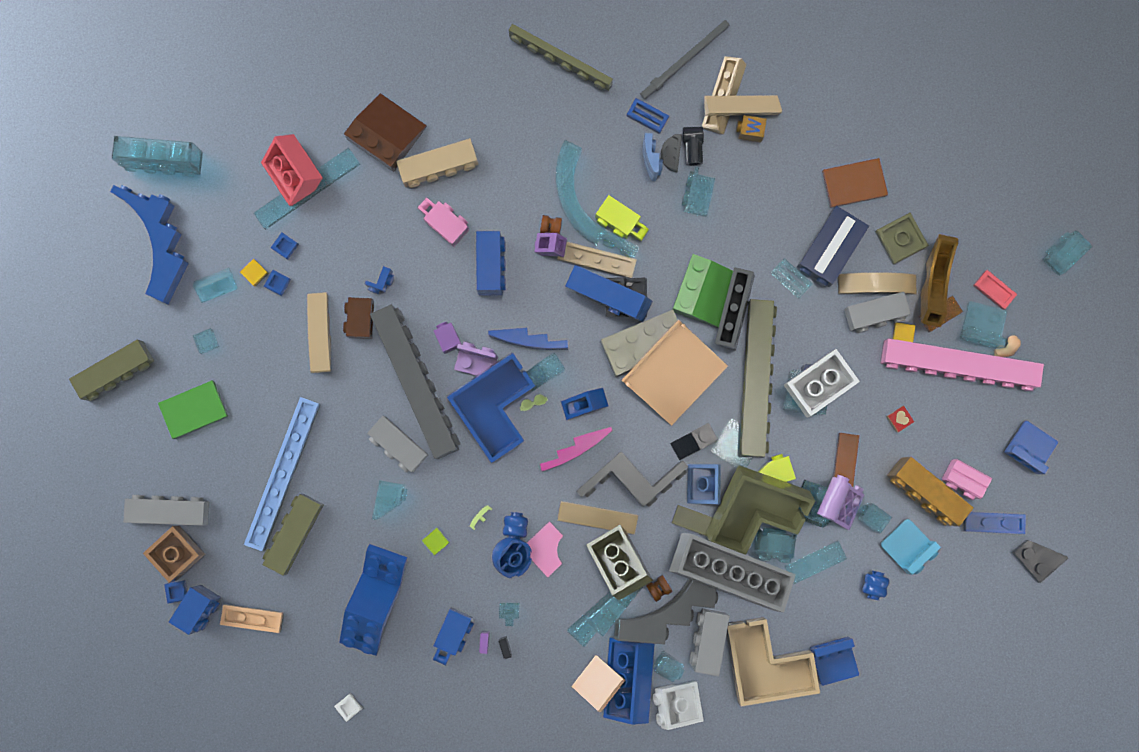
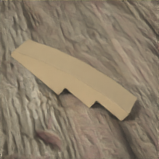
M327 292L307 294L311 373L331 372Z

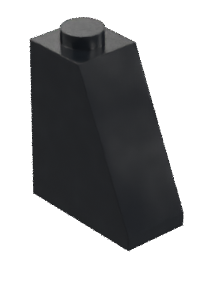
M707 423L670 444L678 459L681 460L718 441V438L710 424Z

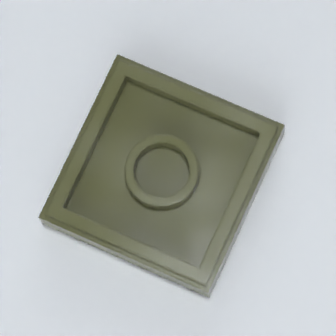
M911 212L875 231L893 265L929 246Z

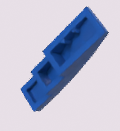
M527 328L488 331L489 337L512 345L542 350H568L567 340L548 341L547 334L528 335Z

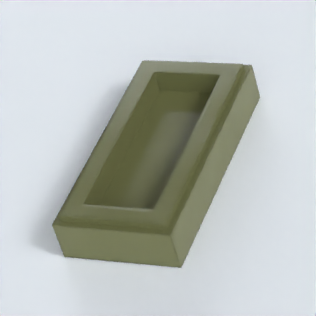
M677 505L671 523L707 536L706 531L713 517Z

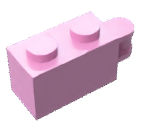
M426 198L417 207L425 215L424 221L453 247L469 231L468 222L460 215L458 217L452 213L454 210L447 203L442 204L438 201L435 205ZM431 206L432 209L428 213L426 209Z

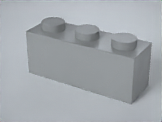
M905 292L848 306L844 309L850 331L856 330L857 333L867 331L868 327L875 325L876 328L886 326L887 321L894 320V323L906 320L905 317L911 314Z
M382 416L367 433L371 436L369 440L377 447L381 445L385 449L384 454L390 459L395 457L400 462L398 466L406 473L408 471L414 472L429 455L385 416Z

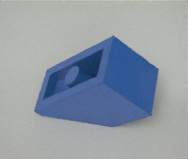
M603 388L590 390L561 401L566 420L609 406Z

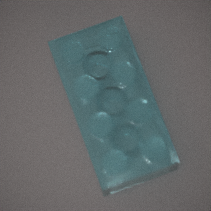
M114 136L112 160L118 163V166L125 168V171L136 172L139 169L151 174H155L156 171H163V174L167 175L182 173V175L193 177L194 174H201L203 152L192 142Z

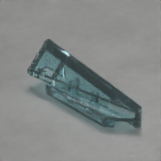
M643 587L621 600H617L609 591L568 628V633L583 647L586 646L596 632L604 636L615 623V619L619 618Z

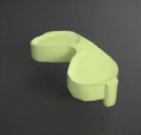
M485 506L474 517L470 524L473 530H475L474 526L479 519L482 522L486 520L482 515L489 509L492 510L491 507Z

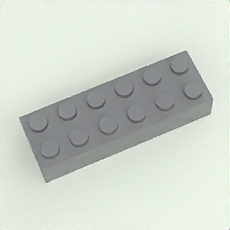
M689 533L681 534L669 570L672 573L738 598L783 613L796 574Z

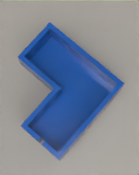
M510 353L447 395L448 400L491 463L524 441L503 410V407L535 386L525 370L520 372L523 367L514 353Z

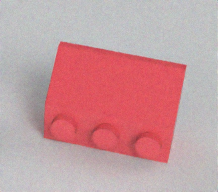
M294 134L275 136L261 161V164L289 206H293L314 192L323 178Z

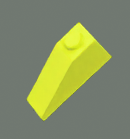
M783 454L771 457L772 461L767 462L758 471L784 482L796 479L789 456L783 457Z

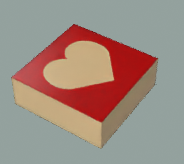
M904 406L886 416L897 433L914 423V420Z

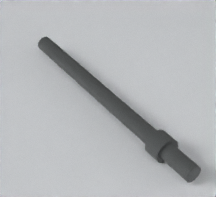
M724 20L660 77H655L650 82V85L640 93L641 97L646 99L655 90L658 91L663 87L665 81L730 26L728 21Z

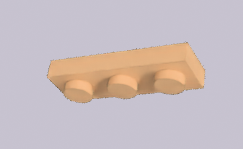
M224 604L220 625L280 633L283 612Z

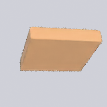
M595 655L571 687L595 709L602 712L625 682V679L599 656Z

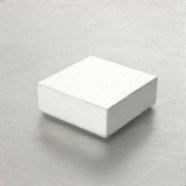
M351 693L334 706L346 722L363 709Z

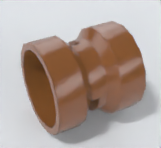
M543 215L540 233L560 234L562 218H550L547 215Z
M663 575L658 577L654 583L650 582L646 585L656 602L663 595L673 592Z

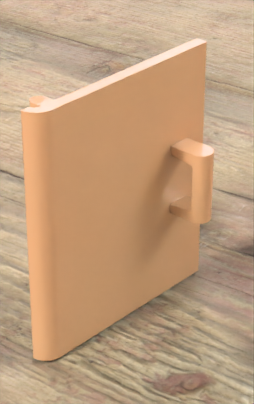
M678 319L622 381L672 426L728 365Z

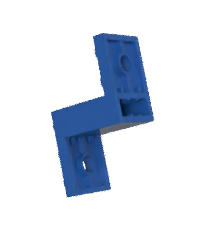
M369 544L366 550L362 575L344 612L339 643L348 648L353 647L361 650L365 654L377 656L383 629L401 589L407 557Z

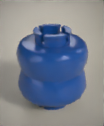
M511 512V516L504 517V536L518 539L527 536L526 527L528 519L522 517L523 513Z
M872 571V574L865 575V584L862 591L868 594L867 598L879 600L880 597L884 598L887 596L889 579L884 577L885 573Z

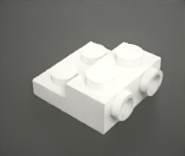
M697 681L655 688L653 702L658 706L659 711L656 714V721L662 729L670 730L704 721Z

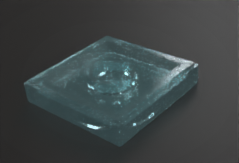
M731 418L710 452L736 469L738 465L747 468L753 458L739 456L741 424Z

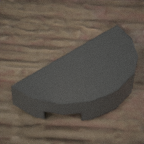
M674 134L663 143L661 149V159H663L664 166L676 173L678 172L682 134Z

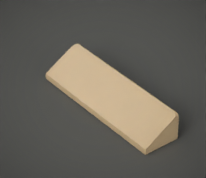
M724 57L712 96L737 95L746 68V63L742 58ZM730 115L705 116L702 124L703 129L724 134Z
M778 95L704 96L705 116L779 115L782 113Z
M563 501L560 503L558 521L608 530L621 525L630 534H635L638 515Z

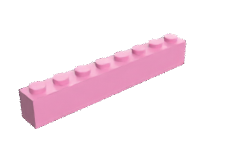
M894 339L884 341L881 364H887L886 367L891 369H898L899 366L905 367V371L909 372L923 370L927 375L942 373L946 378L956 379V376L964 377V381L975 382L978 379L983 380V384L995 385V382L1002 383V387L1014 388L1015 385L1021 386V390L1033 391L1035 388L1041 387L1044 364Z

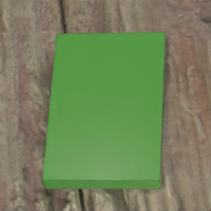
M213 380L158 403L172 439L228 417Z

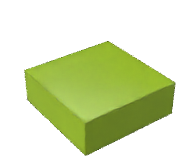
M438 528L422 540L434 556L450 543Z

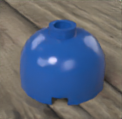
M508 537L502 539L493 549V565L500 574L507 578L519 577L528 570L531 564L530 552L532 550L526 542L518 538Z

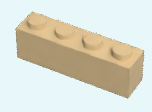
M471 139L396 161L405 187L409 186V188L419 186L420 182L436 181L438 177L446 175V177L453 176L459 170L469 171L478 165Z

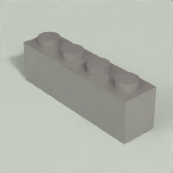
M132 495V499H125L123 523L208 525L209 501H203V497H191V501H184L183 497L171 496V500H164V496H152L151 499H144V495Z

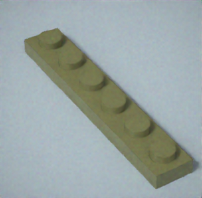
M514 24L509 28V36L513 42L526 45L533 53H541L546 60L561 64L560 66L568 72L572 70L577 73L579 78L585 81H592L601 90L606 89L609 91L613 78Z

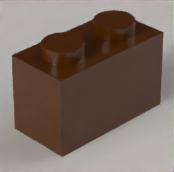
M348 297V302H345L344 305L347 322L343 324V332L346 333L348 338L372 339L373 320L370 313L374 312V300L372 298Z

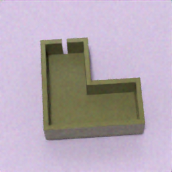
M738 465L706 531L708 540L746 555L762 522L798 535L806 520L804 515L808 516L815 503V499L809 490Z

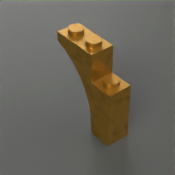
M939 234L927 260V279L921 290V323L941 327L947 315L949 278L958 246V238Z

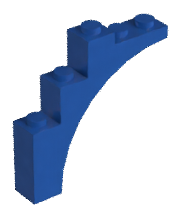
M113 185L110 192L124 200L136 211L150 237L153 249V268L151 280L145 294L169 305L189 264L183 260L184 256L173 252L182 235L176 231L177 227L167 223L175 206L164 195L159 194L157 197L151 194L149 198L141 193H138V195L132 194V189L121 185L119 188Z

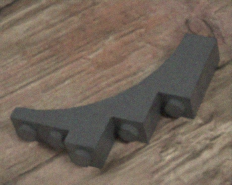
M688 579L682 590L660 609L640 617L615 619L614 639L618 641L665 645V641L669 637L667 624L690 626V622L693 621L694 612L691 610L692 606L715 608V604L718 601V593L715 588Z

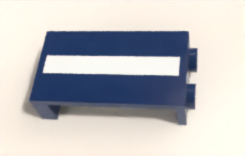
M836 205L802 261L797 265L800 272L807 277H814L817 279L816 282L823 287L832 286L866 233L869 225Z

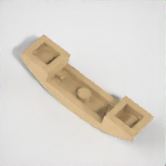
M848 273L839 274L838 294H897L900 292L916 294L915 274Z

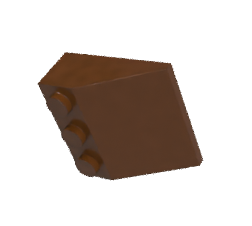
M380 93L352 121L344 135L348 141L394 172L398 167L396 161L404 159L427 125Z

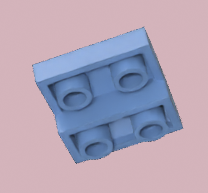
M645 133L643 139L644 163L651 180L656 181L657 176H661L663 159H659V153H654L656 140H652L653 133Z

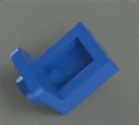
M383 266L377 284L365 281L364 284L369 287L368 291L379 294V292L385 293L387 286H391L393 282V271Z

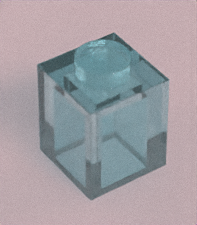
M874 503L864 504L859 510L860 516L857 518L876 533H881L892 519L890 515Z

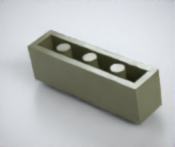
M137 339L69 378V381L80 399L92 401L98 398L99 393L102 391H109L115 388L116 383L121 380L127 381L131 379L133 373L148 369L150 364L154 362V359L144 341Z
M305 494L295 496L291 503L292 510L289 514L286 513L281 522L283 526L280 532L277 531L273 536L272 542L274 543L271 549L268 548L262 559H264L262 565L282 576L287 575L324 504Z

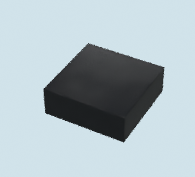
M507 636L501 637L498 642L503 658H511L512 652Z

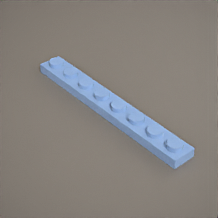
M300 397L244 545L259 551L265 550L319 408V403Z

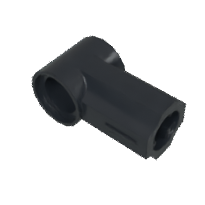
M703 126L683 127L686 165L697 166L703 164Z

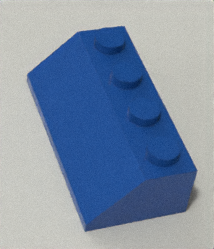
M609 638L608 665L624 678L625 682L605 706L603 718L632 725L649 723L655 644L618 641L614 638Z

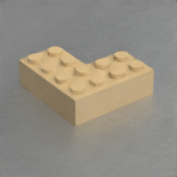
M764 617L746 620V624L743 621L728 623L726 635L737 700L740 706L820 693L814 654L811 651L807 650L773 656L768 623Z

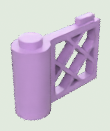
M838 475L837 478L832 477L817 514L850 530L864 497L862 493L864 489L856 485L855 488L848 483V478Z

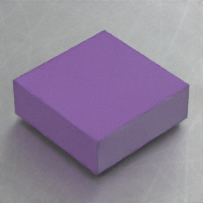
M482 631L480 634V653H488L489 631Z

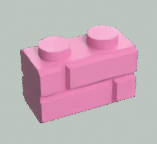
M953 459L942 480L946 482L950 489L954 491L959 489L964 492L963 496L974 500L975 498L981 499L992 478L958 459Z

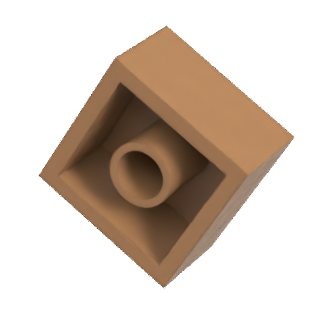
M172 526L143 553L169 583L177 581L205 555L180 526Z

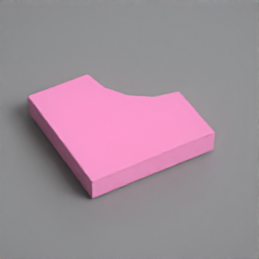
M548 522L527 542L532 550L530 558L547 577L562 565L558 558L557 547L563 535L551 522Z

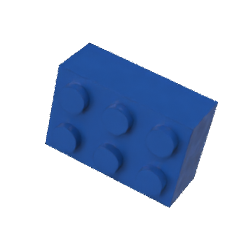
M476 231V276L479 296L502 295V290H506L505 275H502V271H506L505 256H502V252H506L505 238L501 237L500 231Z

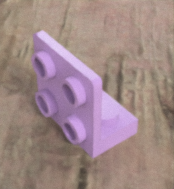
M463 342V345H457L459 353L454 368L456 371L477 376L497 363L498 357L493 349L482 347V350L476 349L474 344Z

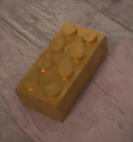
M902 457L887 475L891 479V484L897 488H903L906 491L905 495L913 501H919L922 504L920 507L929 514L931 512L937 516L936 520L944 526H960L974 509L973 506L912 457Z

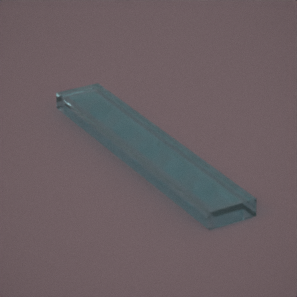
M348 147L317 169L323 178L314 192L293 206H289L282 194H280L254 212V215L266 230L352 171L360 163Z

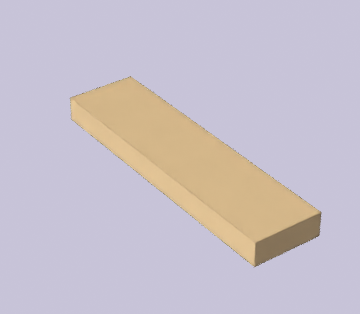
M566 242L564 257L558 256L557 258L559 261L626 278H632L637 261L634 258Z

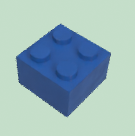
M203 585L190 587L169 620V623L188 635L200 630L203 631L209 623L207 619L209 615L218 609L220 605L218 601L221 597Z

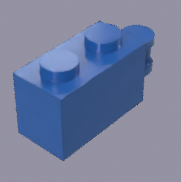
M454 608L449 609L433 645L438 648L433 658L434 661L446 666L451 654L455 656L457 652H462L466 643L463 638L466 633L470 634L474 625L471 622L472 616ZM441 650L448 652L446 657L439 654Z

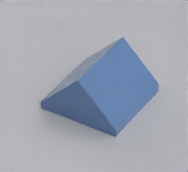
M688 464L687 503L720 504L721 464Z

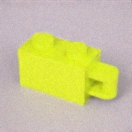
M608 195L595 215V218L598 219L597 222L605 228L607 226L610 227L619 238L625 237L627 239L629 235H632L639 241H642L649 231L645 225L639 222L640 215ZM636 226L640 228L638 233L633 231Z

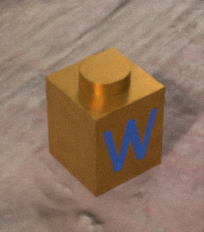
M744 115L742 120L737 123L736 132L739 133L738 139L762 142L767 119Z

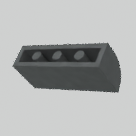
M734 267L715 344L736 351L755 277L753 271Z

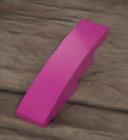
M609 427L574 437L575 446L557 450L558 459L540 464L542 472L580 456L612 432V428Z

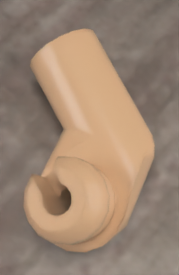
M1015 335L1010 336L1006 347L994 349V356H1013L1021 346L1020 339Z

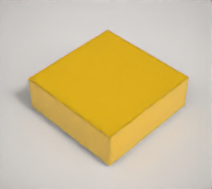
M255 259L240 271L254 287L268 274Z
M895 323L892 339L913 342L915 325Z

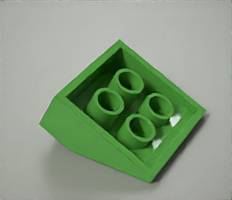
M692 254L672 310L677 314L719 328L733 270L712 260Z

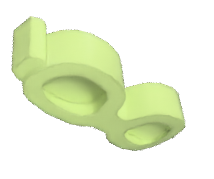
M541 394L536 395L533 402L525 399L521 403L520 410L527 411L534 405H543L548 399Z

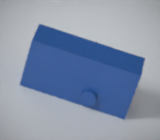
M577 265L574 266L565 287L609 307L608 311L619 316L621 312L641 322L644 321L653 302L638 292Z

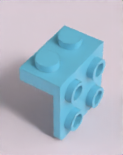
M909 519L904 520L881 542V547L907 574L911 575L921 572L924 568L923 564L927 560H933L939 554L937 551L941 548L936 541H930Z

